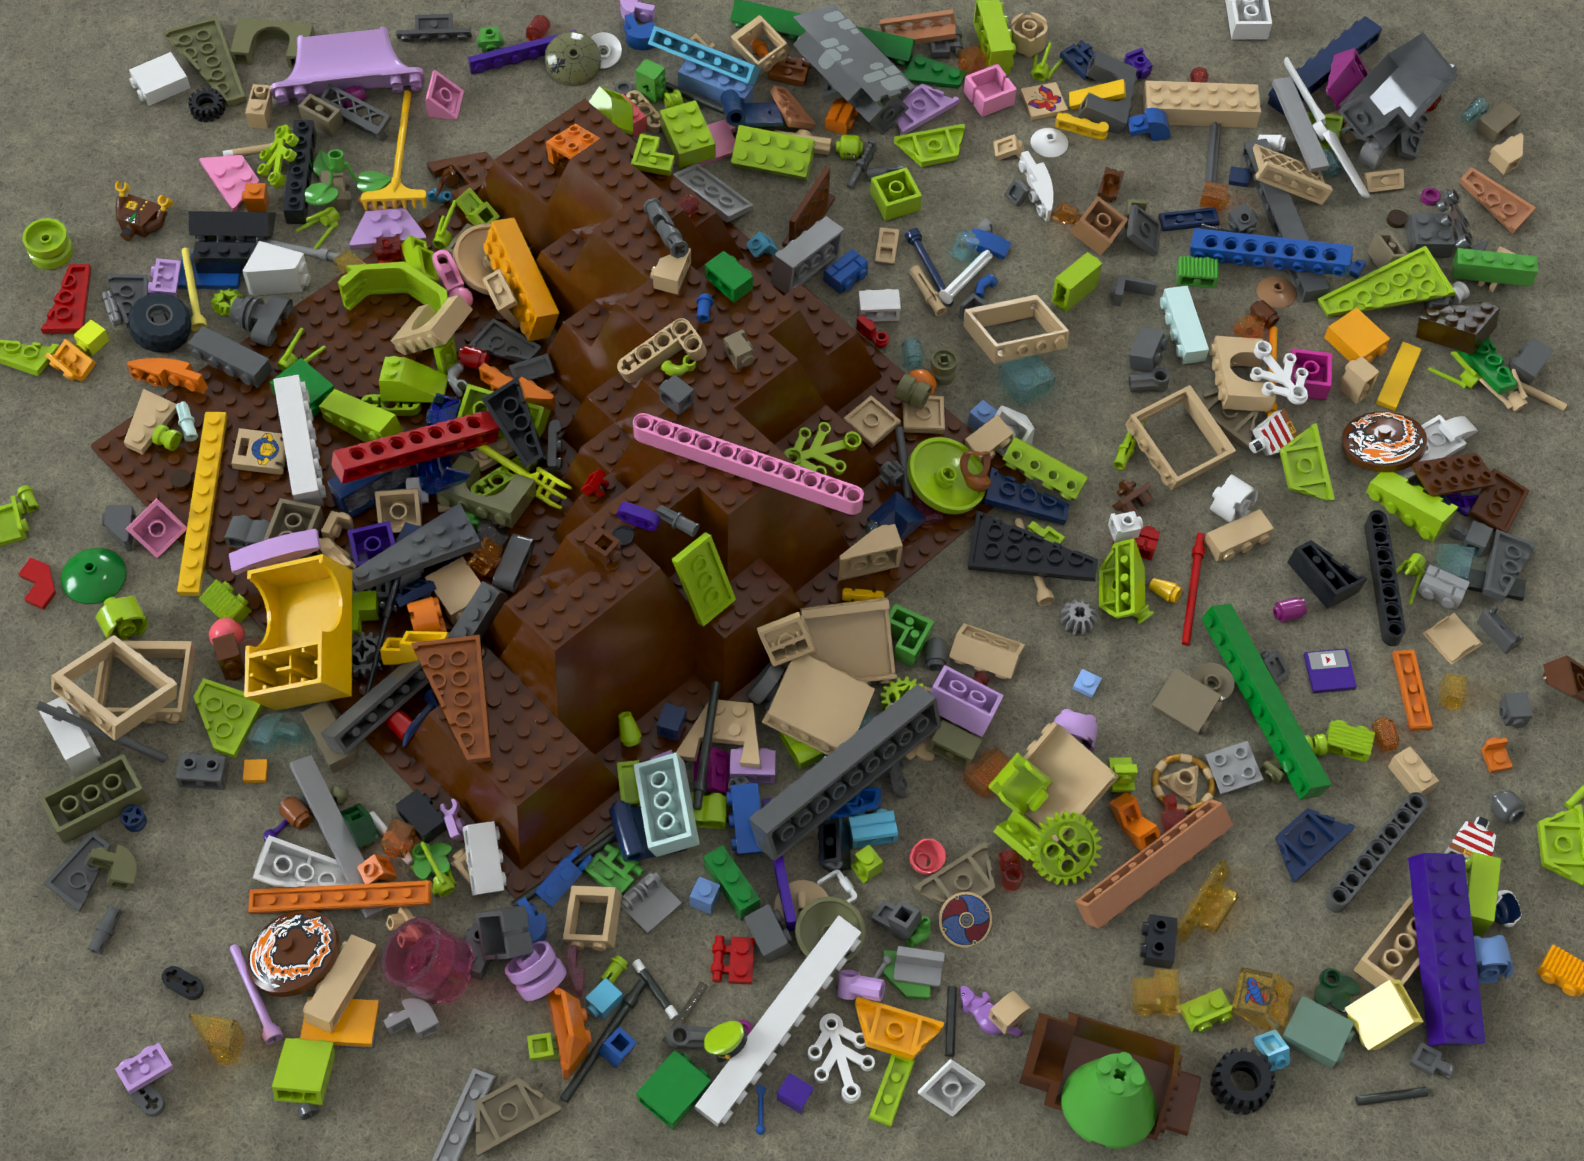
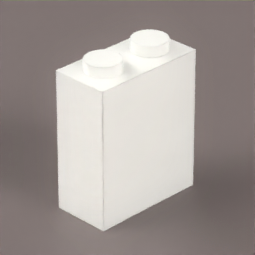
M171 52L129 69L131 74L129 81L133 89H138L139 98L141 101L145 100L148 106L190 89L186 74Z

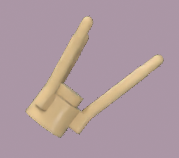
M1512 369V374L1518 383L1517 387L1520 393L1518 391L1508 392L1509 396L1507 399L1501 394L1498 395L1483 378H1480L1479 381L1500 399L1508 409L1512 408L1514 412H1518L1528 405L1526 401L1528 396L1523 390L1515 369Z

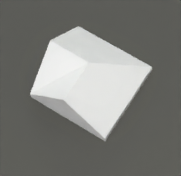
M1003 405L1000 406L996 415H999L1013 432V439L1018 437L1031 445L1035 428L1028 417ZM1009 446L1005 449L1000 448L996 452L1004 457Z
M950 1059L918 1090V1094L953 1117L986 1084L983 1080Z

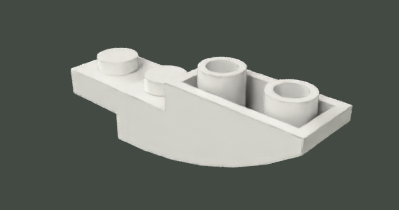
M1029 151L1022 152L1018 166L1019 170L1027 176V182L1030 186L1029 200L1037 206L1038 215L1040 217L1043 216L1044 220L1048 222L1050 221L1053 206V186L1050 175L1043 162L1036 164Z

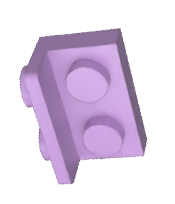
M156 258L155 266L151 267V278H153V281L148 284V294L164 293L176 297L181 261Z
M159 1043L144 1048L140 1054L133 1058L125 1059L115 1068L118 1077L130 1095L174 1069Z

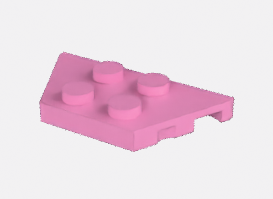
M242 155L199 159L201 165L233 212L237 211L238 206L242 203V191H245L246 183H260L258 177Z

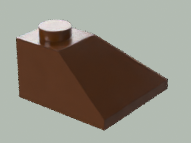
M1567 655L1543 664L1545 671L1543 677L1548 685L1584 704L1583 665Z

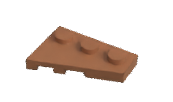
M773 86L770 93L788 127L800 128L802 130L814 129L816 126L815 121L786 87Z

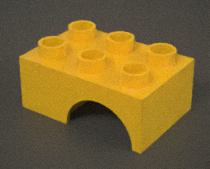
M324 554L248 570L247 579L257 587L265 603L267 630L263 641L258 646H246L244 698L277 711L352 696V570Z

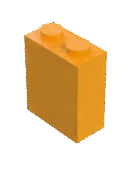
M1357 307L1328 326L1324 336L1347 360L1356 361L1362 356L1369 363L1377 355L1382 356L1386 353L1390 338Z

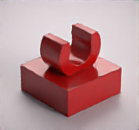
M600 468L591 473L580 491L587 496L592 492L597 497L604 496L605 493L600 489V486L605 489L610 486V483L603 479L606 473Z

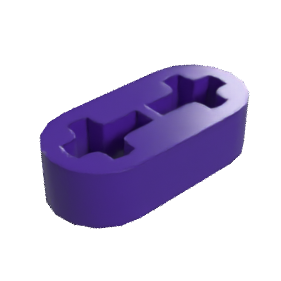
M628 502L621 503L616 514L623 522L649 531H655L661 521L660 516L654 511Z

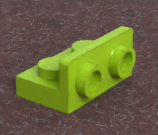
M1013 811L1009 818L997 825L993 832L1029 861V857L1034 853L1028 850V847L1035 845L1030 841V838L1037 837V834L1033 831L1034 829L1039 831L1041 829L1022 813L1017 814Z
M1221 988L1179 1006V1010L1191 1032L1199 1030L1200 1033L1212 1028L1213 1023L1220 1021L1223 1024L1230 1021L1237 1009L1235 1004L1230 1005Z

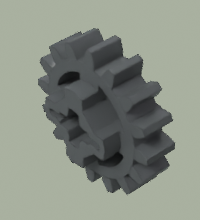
M361 632L360 637L353 634L352 672L355 678L359 674L366 678L367 674L371 671L379 636L374 638L372 632L368 636ZM381 653L377 665L378 671H382L381 664H383Z

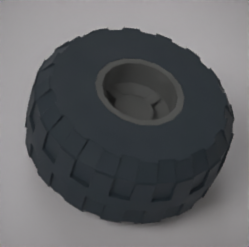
M164 293L148 294L138 299L130 309L128 316L130 334L133 340L142 348L152 352H170L181 347L187 341L191 332V316L188 307L179 298Z

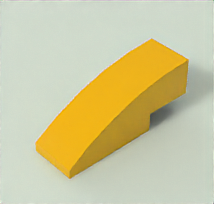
M406 631L403 638L387 637L380 649L383 665L417 661L418 658L411 643L447 639L449 634L448 632Z

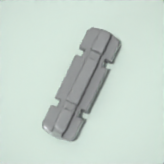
M112 291L103 292L102 296L111 324H121L122 319Z

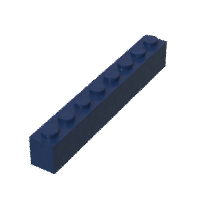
M1365 16L1360 21H1355L1350 29L1344 30L1336 40L1333 39L1325 49L1322 48L1314 58H1309L1304 66L1298 67L1296 71L1309 93H1314L1329 80L1328 77L1331 72L1334 55L1353 48L1356 49L1359 55L1379 40L1382 27ZM1294 82V85H1295V87H1296V89H1297V91H1298V94H1299V96H1300V98H1301V101H1304L1303 96L1301 95L1299 89L1297 88V86H1296V84H1295V82ZM1273 87L1268 94L1269 100L1267 104L1285 116Z

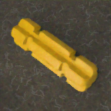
M843 588L842 600L844 601L884 598L883 591L872 592V590L864 589L852 591V588Z

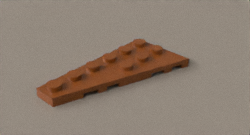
M480 635L411 643L467 763L491 761Z

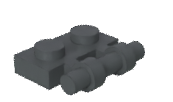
M956 25L957 39H952L954 42H949V40L930 42L931 58L950 57L951 51L955 53L957 58L963 56L964 46L961 43L962 32L959 30V26Z

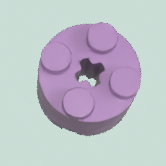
M1070 709L1062 710L1061 714L1054 719V722L1059 723L1088 750L1094 753L1098 732L1096 718L1093 715H1084L1073 712Z

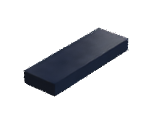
M1215 207L1159 213L1158 216L1163 232L1201 228L1202 223L1211 226H1219L1220 224Z

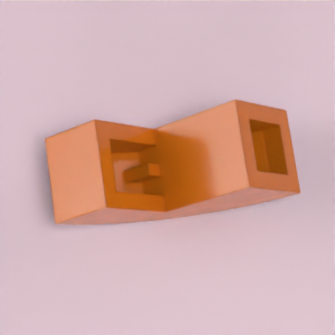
M1125 792L1109 802L1110 809L1118 825L1139 851H1142L1161 836L1158 826L1142 817L1136 797Z

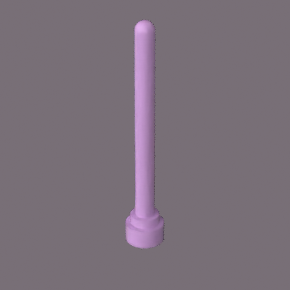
M236 944L231 945L230 952L264 1027L262 1029V1037L266 1045H271L275 1043L273 1038L276 1037L277 1042L284 1035L281 1028L272 1023L256 984L249 975L247 964L239 946Z

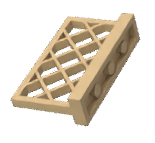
M1258 144L1254 145L1253 152L1259 169L1255 175L1256 180L1320 205L1325 202L1333 191L1330 185L1325 184L1321 171L1310 173L1306 163Z

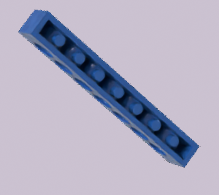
M1194 228L1190 255L1194 258L1203 259L1209 257L1214 260L1218 259V263L1225 262L1236 265L1269 267L1277 270L1286 269L1296 272L1304 271L1315 274L1349 277L1353 258V246Z

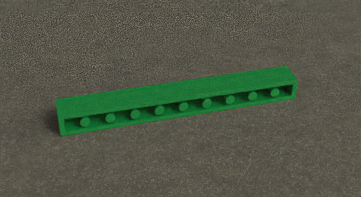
M745 0L734 1L730 21L735 23V27L743 28L760 15L779 35H788L787 39L797 41L798 37L806 32L793 18L802 13ZM856 26L888 59L895 60V64L905 66V63L911 62L916 42L914 39Z
M1233 605L1211 606L1201 619L1299 800L1320 797L1332 784Z

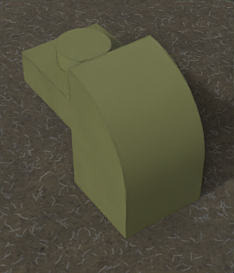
M117 845L114 852L101 847L92 848L86 865L109 869L106 887L129 891L134 884L137 869L133 854L121 845Z

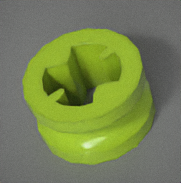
M1146 604L1136 615L1132 616L1137 617V622L1140 624L1154 614L1153 610L1150 611L1149 605Z

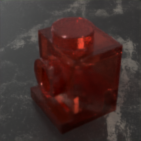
M396 234L393 237H377L376 243H372L373 255H377L378 263L402 262L400 234Z

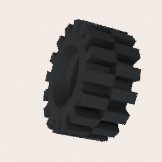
M206 87L202 88L203 91L197 89L196 94L193 92L191 94L192 97L189 96L188 105L194 119H198L200 122L202 119L204 122H208V119L213 122L214 118L218 120L220 118L219 115L224 114L225 104L218 90L214 89L213 91L210 87L206 90ZM206 102L213 103L209 107H200L203 103Z

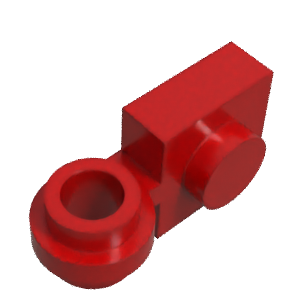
M863 314L857 318L856 330L868 341L873 340L878 348H884L889 344L888 334L884 331L876 332V325L871 319H868Z

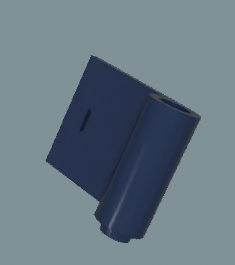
M731 89L721 94L722 107L729 125L739 127V125L747 127L783 126V120L775 102L741 103L738 93Z
M625 801L613 803L609 809V814L623 861L633 862L656 857L648 849L641 806L631 808V805L625 803ZM688 848L676 852L686 851Z

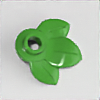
M418 843L411 852L414 862L413 872L419 879L426 880L431 873L434 875L436 873L426 855L420 856L425 853L421 843ZM425 843L440 872L448 873L450 871V864L445 856L452 851V848L445 843H436L431 846Z

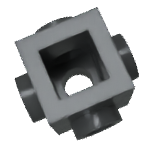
M1246 202L1231 210L1227 216L1231 231L1251 234L1256 230L1258 216L1253 209L1250 210Z

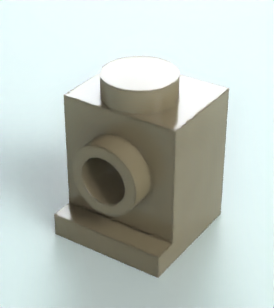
M743 329L724 338V352L736 369L749 366L754 362V357L752 356L754 349L752 344L745 340Z

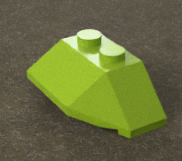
M1132 538L1114 543L1111 552L1107 555L1099 569V607L1116 619L1136 615L1145 606V567L1136 540Z

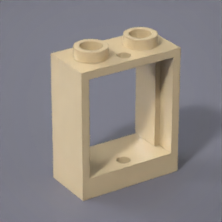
M760 15L731 36L732 44L736 51L747 62L761 67L759 75L769 71L776 63L784 60L789 54L787 42ZM764 33L777 48L760 61H757L745 46Z
M571 886L563 940L571 949L583 950L584 947H592V949L597 951H605L606 948H614L622 894L616 887ZM580 902L608 903L603 935L575 934Z

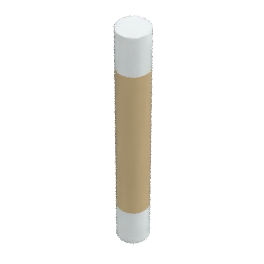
M272 143L223 151V156H243L261 153L263 149H269Z

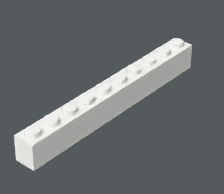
M838 916L747 1036L746 1045L741 1052L728 1061L695 1105L697 1112L717 1127L721 1122L723 1124L727 1123L733 1115L731 1108L735 1103L739 1105L748 1094L745 1091L750 1083L753 1085L757 1083L763 1074L760 1072L764 1064L769 1066L777 1055L774 1052L779 1044L783 1047L791 1037V1034L788 1033L793 1026L798 1027L804 1020L805 1015L802 1013L807 1007L812 1009L820 998L817 996V993L821 988L827 989L834 979L831 977L835 969L840 971L847 962L845 958L849 951L854 952L860 945L861 940H859L861 932L842 917Z

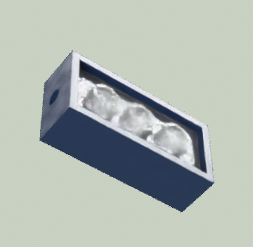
M414 464L344 484L341 483L338 476H335L328 480V485L334 504L339 511L347 513L351 518H354L376 505L375 491L405 489L406 478H417L419 474L417 465Z

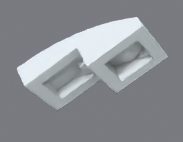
M1465 416L1444 421L1438 427L1451 442L1460 438L1464 440L1478 432Z

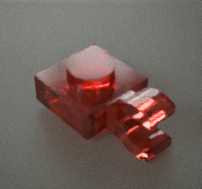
M1175 794L1163 797L1166 812L1161 813L1160 816L1164 832H1167L1186 817L1184 808L1177 810Z

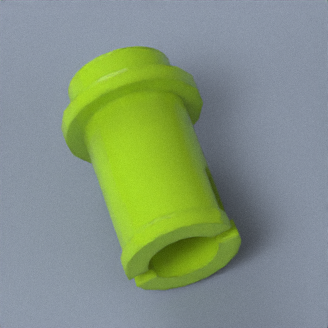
M24 485L18 488L17 497L22 500L26 512L31 513L35 511V508L39 509V504H37L33 495V488Z
M618 955L615 958H611V964L603 975L600 976V980L603 981L611 975L608 981L613 984L622 971L627 970L628 962Z

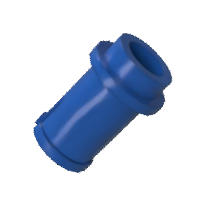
M704 293L700 294L696 300L698 304L696 319L702 323L710 321V310L714 303L712 296Z

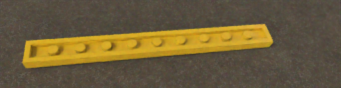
M205 412L177 588L179 596L201 595L228 418L226 412Z

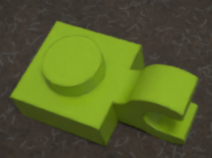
M1032 521L1027 527L1028 531L1040 535L1052 543L1054 541L1060 544L1064 542L1065 537L1050 526H1047L1044 530L1036 522Z

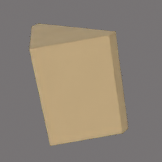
M418 488L375 491L378 523L390 521L393 532H401L405 522L422 527V502Z

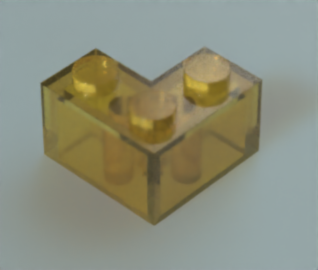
M1155 969V978H1132V1005L1134 1012H1138L1139 1015L1143 1016L1152 1015V1013H1162L1168 1016L1182 1013L1179 969Z

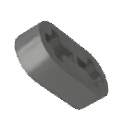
M150 1083L143 1087L146 1092L145 1094L141 1095L139 1091H136L130 1095L143 1112L150 1117L159 1116L165 1109L163 1098ZM149 1097L154 1102H157V1109L149 1108L150 1105L146 1101Z

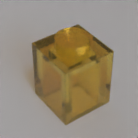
M1445 673L1440 682L1439 705H1444L1447 709L1451 710L1461 709L1466 700L1468 677Z

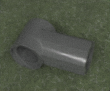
M1157 367L1152 372L1129 374V389L1131 392L1146 390L1164 392L1168 388L1170 372L1164 367Z
M677 1024L668 1029L665 1034V1042L674 1049L680 1047L704 1048L706 1034L714 1027ZM675 1030L681 1032L683 1037L681 1042H677L673 1038Z

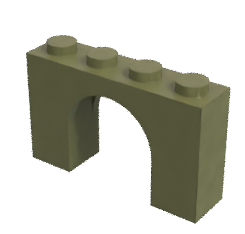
M239 18L230 49L233 63L252 65L258 45L265 40L278 38L289 43L286 58L288 67L294 68L297 56V37L303 35V37L315 36L313 24Z
M460 455L435 487L437 503L449 507H454L460 503L464 512L513 528L536 496L535 480L515 474L502 492L492 496H479L470 491L472 485L481 476L479 461Z

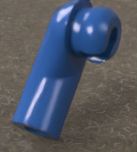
M993 274L986 275L977 282L974 294L983 298L986 287L996 286L998 279Z

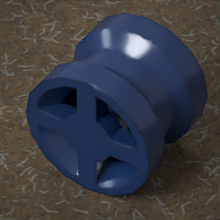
M129 805L121 812V821L128 831L138 832L146 826L147 817L140 806Z

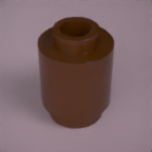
M1264 300L1256 301L1250 307V316L1263 327L1270 329L1280 319L1277 315L1278 313Z

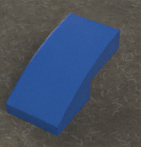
M973 228L965 245L979 253L989 250L993 256L1003 260L1006 257L1011 242L993 233Z

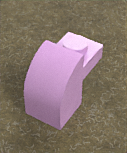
M620 0L621 16L624 20L625 15L632 14L635 20L638 19L642 22L653 21L654 23L656 18L655 5L642 3V0Z

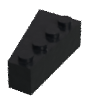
M518 377L483 398L482 401L528 472L532 473L537 467L546 464L547 459L522 384Z

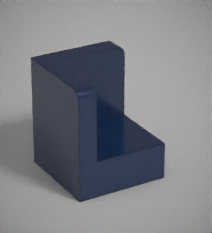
M665 703L656 724L657 735L678 741L687 720V709Z

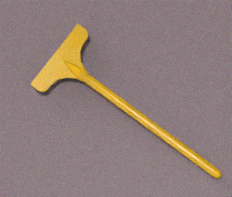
M405 90L403 95L391 183L380 190L362 193L361 202L365 210H368L367 202L372 201L375 210H377V201H382L385 210L387 209V201H392L394 209H397V200H401L404 209H407V200H411L414 209L417 208L416 200H421L423 208H426V191L409 189L401 183V170L411 101V91Z

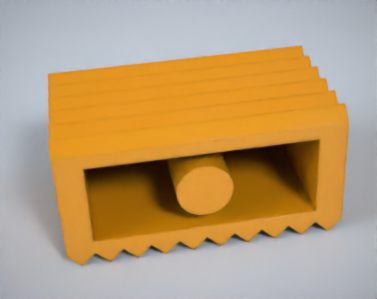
M1552 945L1546 952L1536 973L1541 976L1544 982L1548 984L1554 983L1561 987L1565 994L1579 998L1584 992V962L1569 954V952H1565L1560 947Z

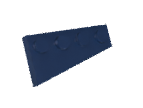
M991 467L989 473L991 485L986 490L984 504L1065 525L1069 510L1068 503L1047 493L1041 494L1034 489L1035 487L1028 484L1024 486L1016 482V478L1010 475L1006 477L998 473V469Z

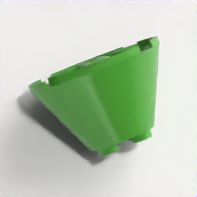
M1127 1052L1110 1054L1079 1066L1068 1076L1063 1086L1061 1106L1064 1116L1072 1129L1090 1143L1092 1140L1105 1145V1148H1127L1144 1140L1154 1127L1158 1114L1155 1094L1143 1069Z

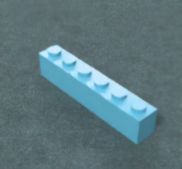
M654 26L648 42L649 45L751 85H755L761 70L759 66Z

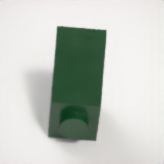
M360 803L340 811L358 848L369 847L376 840L380 839L371 814Z

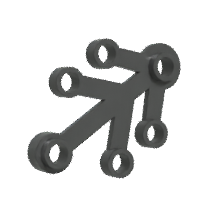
M1447 189L1444 191L1443 199L1437 202V206L1442 213L1448 210L1450 206L1451 212L1441 217V221L1446 228L1451 226L1454 221L1458 238L1455 241L1456 247L1470 249L1473 247V237L1466 228L1469 226V222L1458 206V203L1461 202L1460 196L1455 189Z

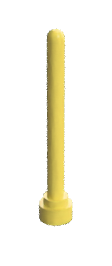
M183 248L181 252L193 314L191 317V330L196 332L202 326L207 328V322L200 312L190 251L188 248Z

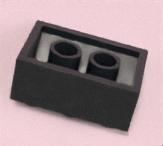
M199 240L195 242L192 257L197 273L243 274L244 267L261 240Z

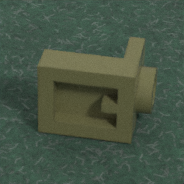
M1275 754L1269 761H1265L1260 770L1268 782H1274L1277 785L1286 777Z

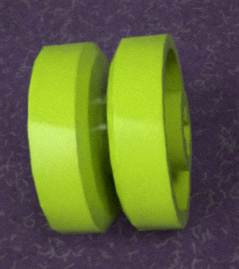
M52 218L39 219L28 225L23 232L22 241L32 263L38 268L45 270L57 269L70 261L73 255V245L64 224Z

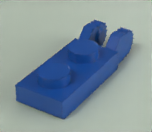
M577 845L567 857H564L534 891L550 907L556 904L583 873L582 870L593 859L589 854L583 858L577 867L571 862L581 853L583 848L580 845Z

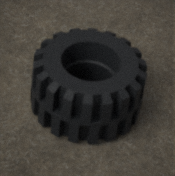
M1242 1047L1240 1052L1237 1048L1232 1049L1230 1053L1226 1052L1218 1061L1211 1075L1210 1086H1214L1212 1089L1213 1096L1218 1095L1216 1101L1219 1105L1224 1102L1226 1104L1224 1109L1229 1111L1230 1108H1233L1234 1114H1239L1240 1111H1243V1114L1247 1115L1251 1110L1255 1113L1266 1104L1275 1087L1276 1081H1273L1275 1071H1270L1272 1068L1271 1063L1264 1061L1266 1057L1263 1054L1260 1057L1256 1055L1257 1051L1254 1049L1251 1052H1247V1048ZM1233 1071L1248 1073L1255 1082V1090L1243 1091L1237 1088L1231 1080L1230 1073Z

